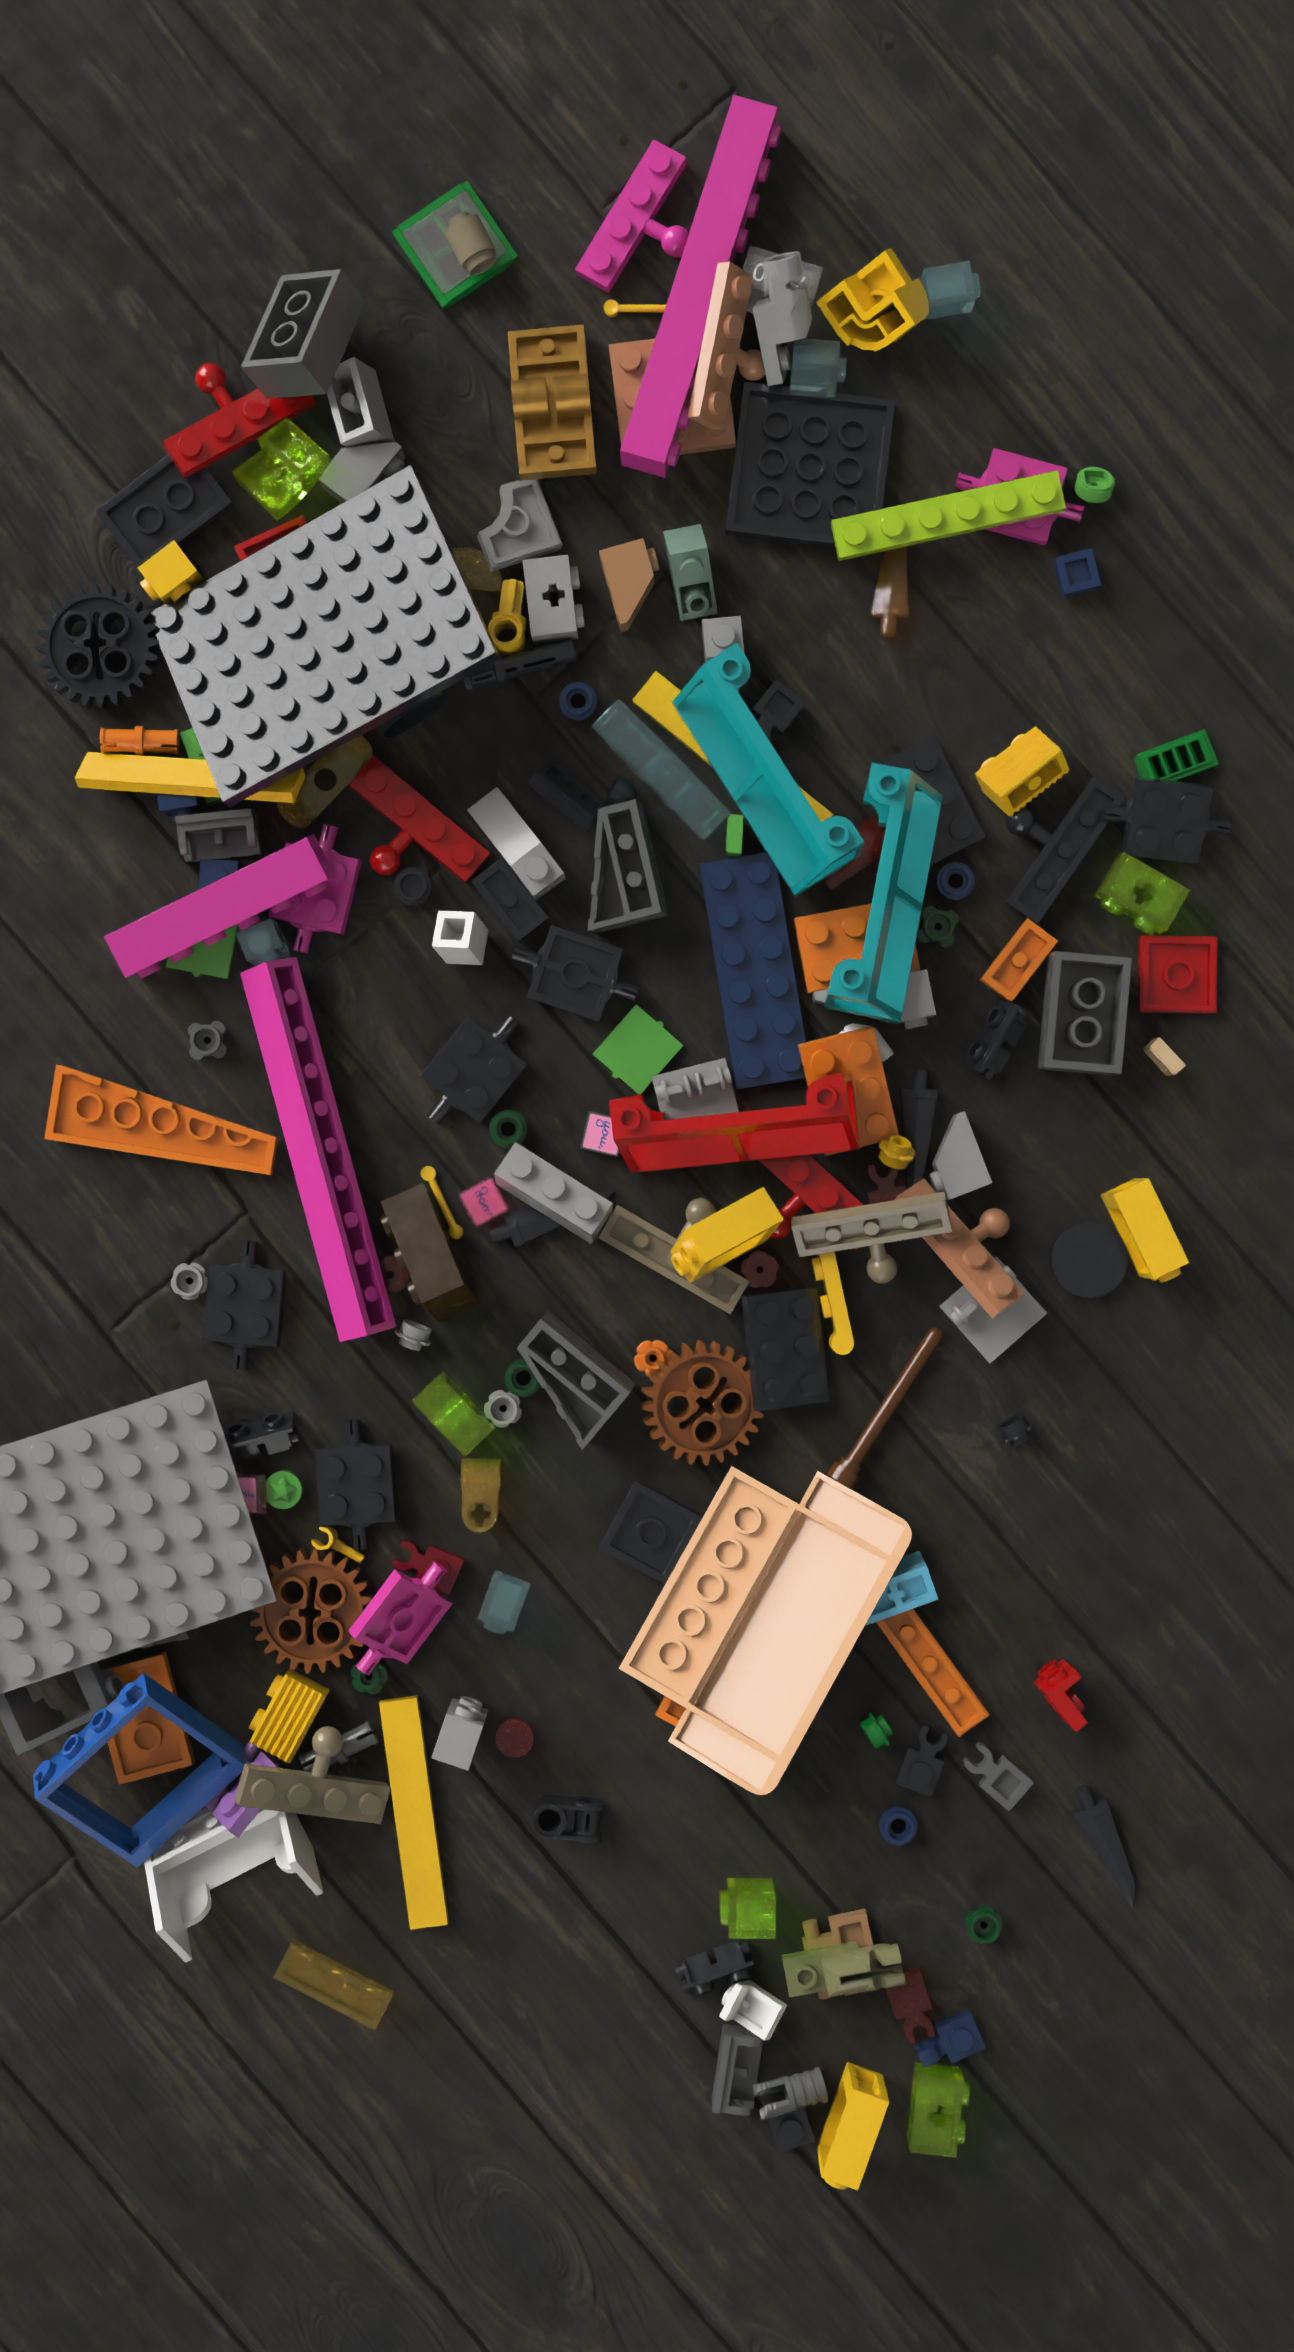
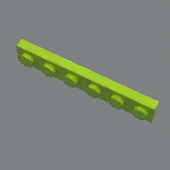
M1057 470L831 520V528L838 561L1061 513L1065 511L1066 506Z

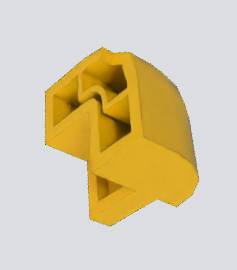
M892 248L882 252L858 273L841 281L816 302L836 334L847 346L852 344L862 350H874V352L897 341L929 314V301L920 279L917 278L912 281Z

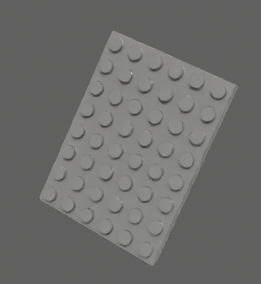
M207 1380L0 1446V1694L277 1601Z

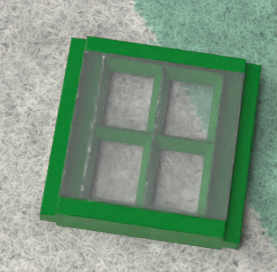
M468 181L462 185L460 183L392 231V235L442 309L452 306L518 260V255ZM462 212H468L470 215H479L496 248L494 255L497 262L490 269L478 275H470L467 269L461 267L445 235L446 230L449 228L448 222Z

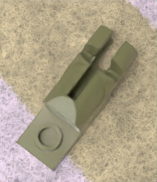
M857 1941L782 1955L789 1997L828 1991V1996L833 1997L855 1992L874 1991L880 1987L891 1988L906 1985L898 1943L891 1945L877 1944L859 1948ZM878 1960L883 1966H879L876 1961Z

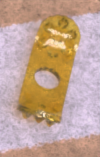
M360 735L320 757L305 773V779L295 803L278 802V810L283 818L298 828L309 826L372 758L373 753L369 742ZM321 769H330L337 777V783L330 791H322L314 783L315 774Z

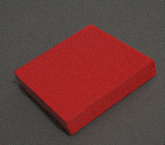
M1139 936L1138 1013H1217L1218 937Z

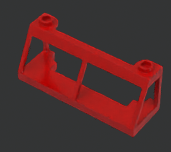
M852 1072L835 1073L828 1077L816 1079L807 1089V1105L666 1120L665 1111L659 1112L651 1109L645 1103L644 1094L609 1100L613 1140L631 1173L860 1149Z

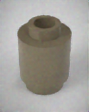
M462 212L448 222L449 228L446 230L445 235L461 267L467 269L470 275L481 274L497 262L494 255L496 248L479 215H470L468 212Z

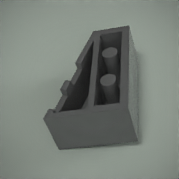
M633 799L599 808L594 851V880L591 885L590 919H588L587 931L597 934L669 916L644 805L638 800Z
M549 1311L543 1315L517 1347L541 1387L546 1389L553 1400L562 1420L565 1419L577 1438L576 1442L582 1450L631 1393L636 1384Z

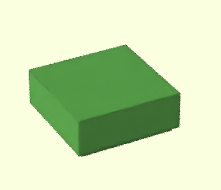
M730 814L728 816L727 858L741 857L744 815Z

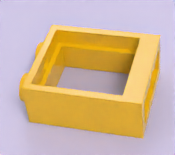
M1134 1178L1100 1194L1139 1277L1152 1279L1153 1281L1159 1280L1162 1283L1182 1274L1180 1267L1188 1264L1189 1261L1149 1178Z
M762 1187L686 1228L670 1251L672 1254V1264L681 1276L685 1275L689 1283H692L765 1243L784 1219L765 1188Z
M850 2062L846 2063L817 2145L821 2178H824L826 2183L837 2189L845 2190L849 2187L858 2191L886 2114L889 2098L883 2074Z

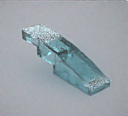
M620 699L591 726L642 781L646 782L699 838L705 840L730 814L729 810Z

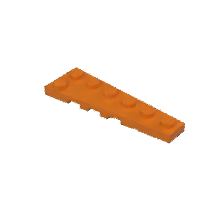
M56 1065L44 1139L273 1175L278 1137L66 1066Z

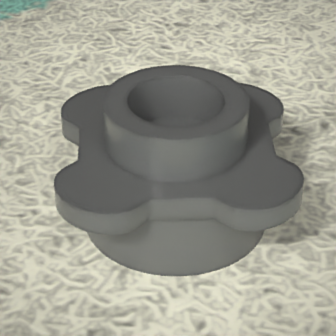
M213 1021L211 1025L192 1023L188 1028L191 1044L190 1056L195 1060H201L204 1056L224 1057L227 1053V1047L223 1043V1034L226 1031L225 1025L220 1021ZM206 1037H210L211 1042L209 1044H205L204 1039Z

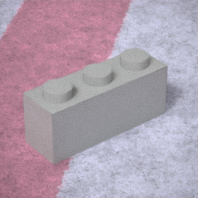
M516 1142L494 1173L498 1186L590 1244L594 1242L612 1215V1202Z

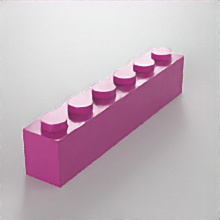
M312 834L104 936L124 977L126 978L137 973L139 978L142 979L160 970L157 962L167 957H170L172 962L175 963L193 954L191 946L202 940L206 947L226 938L227 935L224 930L237 924L240 930H243L261 921L258 913L268 908H271L273 914H276L294 905L291 897L303 891L308 898L327 889L328 886L325 881L335 876L315 835Z

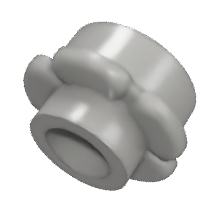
M182 1263L173 1271L171 1287L176 1294L182 1295L183 1299H196L200 1293H204L207 1290L208 1278L205 1277V1269L197 1263H191L190 1265ZM188 1277H191L193 1279V1283L191 1285H189L186 1281Z
M404 1319L400 1329L395 1330V1334L401 1337L399 1344L406 1348L420 1351L422 1346H429L431 1344L429 1336L432 1330L421 1323Z
M503 1390L494 1391L490 1394L489 1401L484 1405L485 1416L492 1420L493 1425L500 1428L507 1427L509 1423H516L522 1413L521 1408H519L520 1399L510 1391L507 1393ZM501 1405H505L507 1407V1410L505 1412L500 1411L499 1408Z

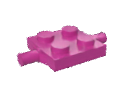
M993 448L988 468L981 479L959 472L954 489L966 491L1057 470L1062 487L1067 468ZM1065 502L1066 509L1064 512L985 530L1045 546L1051 526L1056 518L1059 516L1079 523L1084 506Z
M326 824L322 825L319 845L335 876L325 881L328 888L308 898L303 891L291 897L294 905L276 914H273L270 908L268 914L270 918L289 922L298 928L292 950L306 954L309 953L308 950L313 932L328 931L344 935L362 863L359 859L340 855L333 850L339 828ZM286 842L285 847L291 845V843Z
M434 1561L422 1579L411 1578L394 1569L349 1629L354 1639L369 1647V1650L356 1665L362 1673L369 1676L381 1658H395L408 1664L451 1607L452 1602L445 1595L434 1589L447 1572V1569L440 1563Z

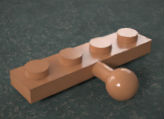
M720 262L717 264L688 412V418L711 430L724 428L736 365H738L740 374L749 381H757L765 376L761 351L757 349L744 351L739 348L753 276L731 262Z
M922 1179L899 1194L895 1200L937 1192L925 1179ZM948 1206L952 1232L922 1238L994 1319L1018 1302L1025 1294L980 1243L987 1237L996 1239L1004 1236L1009 1230V1217L1003 1210L991 1208L981 1215L979 1225L969 1230Z

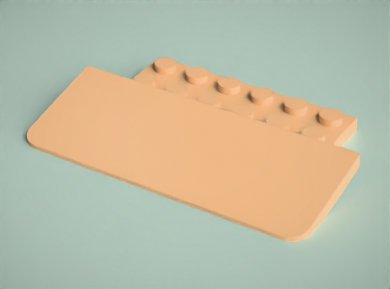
M731 1466L619 1669L686 1708L668 1740L670 1743L751 1793L757 1795L768 1794L778 1785L906 1552L912 1538L910 1526L901 1517L817 1471L800 1504Z

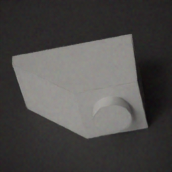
M965 1111L953 1115L932 1162L934 1172L929 1174L934 1190L937 1193L945 1192L946 1200L992 1183Z

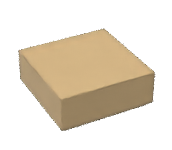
M1160 1037L1152 1039L1143 1047L1146 1055L1166 1076L1176 1075L1186 1066Z

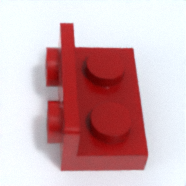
M1064 1659L1058 1663L1056 1660L1047 1663L1038 1671L1039 1678L1033 1681V1683L1058 1716L1077 1732L1088 1723L1081 1714L1086 1708L1075 1693L1068 1688L1079 1681L1082 1676Z

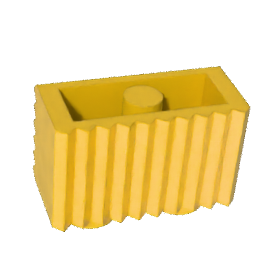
M1035 726L1026 734L1016 736L1008 748L996 757L987 759L974 774L983 793L1008 816H1013L1014 812H1019L1021 807H1025L1027 802H1031L1033 797L1043 793L1044 789L1049 788L1051 783H1056V780L1061 779L1063 774H1067L1069 767L1060 747Z
M289 1669L284 1677L277 1674L266 1694L272 1697L266 1711L259 1708L249 1725V1729L254 1731L249 1742L265 1752L277 1756L286 1763H290L330 1689L295 1670L291 1671Z

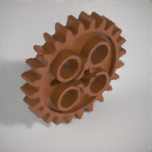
M697 1340L695 1351H692L686 1343H682V1355L678 1356L672 1350H668L670 1358L668 1364L658 1359L656 1361L661 1372L659 1374L647 1373L648 1378L654 1384L653 1387H642L641 1391L649 1396L650 1400L640 1403V1407L643 1410L651 1411V1414L642 1420L645 1425H656L650 1431V1437L653 1440L663 1437L659 1443V1447L663 1451L673 1446L671 1455L674 1459L678 1460L685 1452L686 1461L691 1465L694 1463L697 1455L700 1456L704 1465L709 1464L710 1455L712 1454L720 1462H724L723 1451L728 1449L736 1456L738 1452L735 1443L739 1441L749 1445L750 1443L744 1435L746 1431L758 1432V1428L751 1423L752 1419L764 1417L762 1412L754 1411L749 1367L743 1368L747 1358L741 1354L732 1360L734 1349L727 1346L720 1353V1344L716 1341H713L709 1350H706L704 1342ZM708 1367L710 1370L709 1379L704 1384H694L693 1377L695 1372L699 1368ZM722 1377H726L725 1383L717 1387L719 1380ZM730 1392L737 1393L738 1398L735 1406L730 1409H722L721 1400L723 1396ZM675 1396H683L685 1400L683 1408L676 1413L668 1412L667 1406L670 1399ZM700 1396L709 1403L705 1409L696 1402ZM688 1419L686 1426L679 1428V1424ZM703 1421H711V1432L706 1437H696L695 1430L697 1425Z
M301 1548L297 1551L296 1561L287 1553L282 1557L284 1567L273 1562L269 1566L273 1577L270 1575L269 1577L277 1601L251 1609L253 1612L260 1613L259 1617L250 1622L251 1626H262L263 1629L255 1638L256 1641L268 1639L270 1643L264 1651L265 1654L276 1649L279 1652L276 1663L280 1664L286 1657L291 1659V1671H294L301 1662L304 1663L306 1674L312 1671L314 1663H317L321 1672L324 1673L328 1669L329 1660L339 1668L343 1663L341 1654L350 1659L355 1656L356 1653L351 1644L359 1647L364 1645V1643L354 1639L349 1629L364 1611L365 1605L373 1599L374 1595L362 1593V1590L369 1584V1581L362 1580L357 1582L355 1577L360 1571L359 1567L351 1571L345 1569L348 1564V1557H345L339 1563L334 1562V1550H331L324 1559L321 1558L320 1550L316 1548L313 1550L310 1558L307 1557L306 1552ZM311 1577H316L318 1582L314 1607L316 1610H321V1612L314 1618V1643L309 1644L307 1638L311 1613L304 1609L312 1600ZM290 1581L298 1582L303 1588V1597L300 1599L291 1598L286 1592V1583ZM336 1584L342 1591V1598L339 1601L327 1599L323 1591L324 1585ZM291 1619L298 1622L301 1626V1635L297 1637L289 1636L284 1630V1621ZM332 1622L336 1624L340 1632L339 1637L336 1639L325 1637L321 1631L322 1623Z

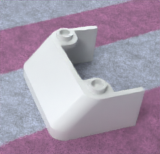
M206 1807L194 1815L144 1861L155 1931L185 1963L192 1960L187 1928L200 1922L208 1914L211 1908L210 1890L275 1857V1861L282 1871L297 1873L316 1896L323 1893L313 1846L296 1813L261 1809L238 1838L230 1833L212 1814L215 1809L211 1811Z

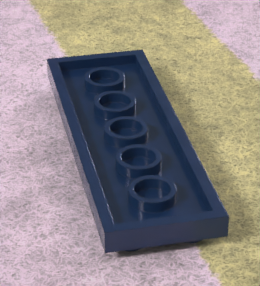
M767 852L700 863V876L736 1090L804 1079L805 1073L798 1044L805 1043L806 1040L777 868Z

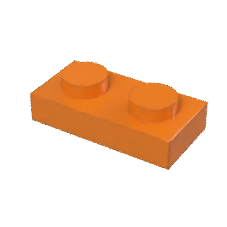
M1029 918L1025 919L980 978V981L1009 1003L1012 1002L1058 940Z

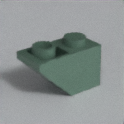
M701 524L663 531L680 621L717 614L708 547Z

